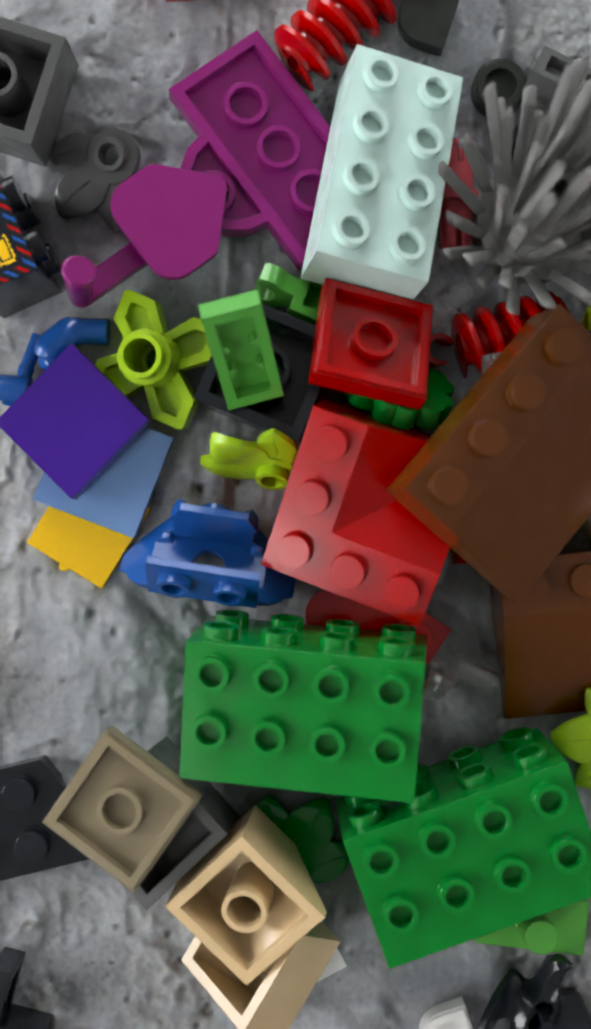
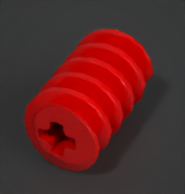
M309 0L307 11L298 10L291 16V26L282 24L274 30V41L287 70L298 83L312 92L315 90L309 76L311 72H314L323 80H328L331 77V72L326 63L328 58H331L339 66H344L348 62L342 46L346 43L353 50L357 44L364 46L359 31L362 29L370 37L377 38L380 35V27L375 17L379 16L386 23L393 24L397 20V13L391 0Z
M549 291L556 304H560L568 311L562 298ZM527 295L520 296L519 315L511 314L506 310V301L498 302L495 305L493 315L484 306L476 308L472 321L463 312L453 315L451 337L454 341L453 347L456 359L464 378H467L469 365H474L480 376H482L489 368V360L496 359L531 316L547 310L541 306L537 298L534 302Z

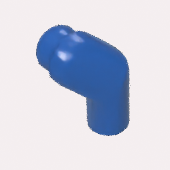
M79 317L60 319L36 340L34 353L38 356V365L43 370H46L71 343L74 346H109L111 337L110 320L106 318Z

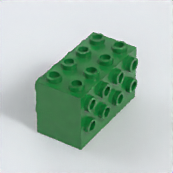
M225 609L216 611V616H210L186 640L179 778L415 803L427 635L416 634L415 627L404 624H385L382 626V631L359 629V622L347 619H330L326 621V626L304 624L303 617L291 614L272 615L270 621L249 619V613L242 610Z
M529 727L514 728L501 734L497 742L480 748L475 745L460 747L450 752L447 760L430 766L418 764L415 803L351 796L335 799L342 840L389 969L591 898V830L567 760L538 727L534 729Z

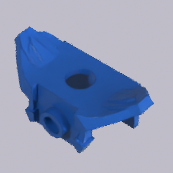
M181 498L174 503L169 519L161 523L140 539L133 547L124 552L119 570L127 574V577L138 586L148 588V592L161 593L175 598L186 597L217 602L226 606L257 608V605L272 606L283 599L293 598L296 581L291 576L261 565L269 540L258 530L259 517L253 510H248L246 513L231 511L228 507L216 503L199 506L187 504V501ZM212 554L222 560L225 568L194 563V561L202 555Z

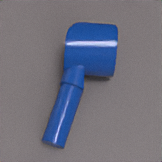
M32 333L21 364H19L18 374H0V400L3 405L11 406L33 383V369L38 358L34 353V347L37 338L40 336L39 334Z

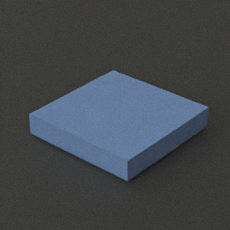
M146 428L77 500L71 499L43 472L33 500L137 539L144 516L151 503L175 439Z

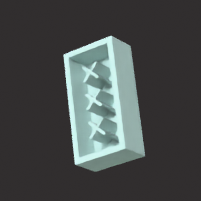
M359 44L356 45L339 81L300 279L323 285L325 278L411 300L428 284L446 183L438 173V166L441 161L449 165L463 77Z

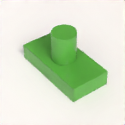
M258 289L198 305L228 411L284 396Z
M585 899L478 937L474 941L481 944L529 949L533 953L540 955L557 952L583 956L589 900Z

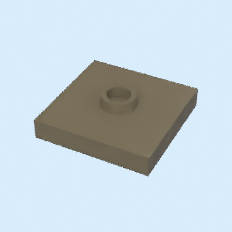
M112 725L104 731L42 823L135 893L204 794L183 778H179L178 774Z

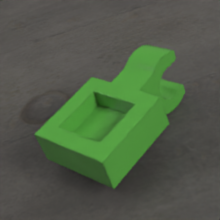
M265 263L253 289H258L261 303L272 308L278 306L288 307L286 314L316 326L322 284L300 279V277L297 278L275 264Z

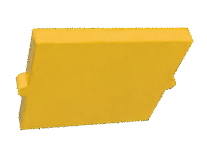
M49 506L27 543L59 562L60 570H72L103 589L134 538ZM149 507L146 511L142 524L144 523L145 519L151 511V508Z

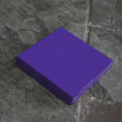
M71 343L0 417V428L71 499L77 500L152 421Z

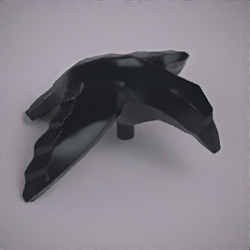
M561 954L547 955L531 979L523 977L514 968L509 969L495 989L477 1029H493L496 1022L502 1018L510 1020V1029H591V1014L580 992L574 988L559 989L563 978L573 968V963Z

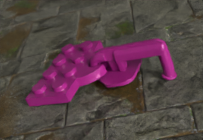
M257 30L169 88L170 101L198 138L187 148L180 168L150 164L116 187L110 201L111 213L115 223L130 243L96 267L88 258L78 255L68 257L63 262L61 273L64 278L65 288L71 303L76 307L85 308L90 306L147 265L161 278L167 280L186 278L217 255L221 235L225 237H248L267 228L299 271L302 270L330 126Z

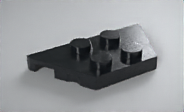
M46 755L0 766V881L89 859L42 823L67 787L62 780V774Z

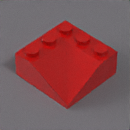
M328 398L313 405L261 565L421 626L450 547L386 490L431 436L414 429L402 430L392 425L380 423L367 412Z

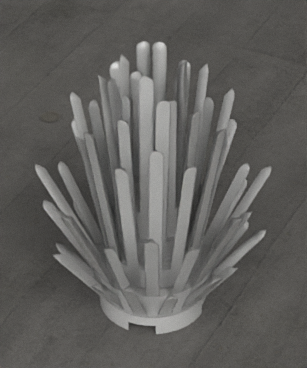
M582 58L576 59L572 64L565 67L549 111L545 116L543 110H535L537 86L529 85L523 90L520 125L513 160L511 149L515 116L512 107L509 105L506 110L505 98L497 96L495 82H491L485 87L484 99L494 158L493 177H491L476 141L471 140L469 133L464 135L461 142L462 149L482 192L479 198L444 161H441L438 166L439 175L474 212V219L472 221L446 210L445 218L447 223L474 236L476 245L444 248L443 252L449 261L466 259L472 266L485 263L487 267L475 278L477 283L484 288L500 274L498 283L507 288L506 310L514 315L520 314L521 283L530 286L541 306L546 309L556 308L557 305L544 284L550 281L561 286L591 307V292L566 275L571 270L591 275V260L584 259L588 254H591V79L583 84L576 98L588 66V62Z

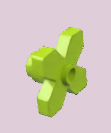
M125 290L113 318L124 339L119 346L118 353L97 359L95 366L128 398L145 389L152 419L177 430H188L199 404L194 399L195 392L184 372L208 365L212 355L202 321L192 317L168 331L160 302L132 290ZM155 355H156V360H155V363H154V365H153V359H154V357H155Z

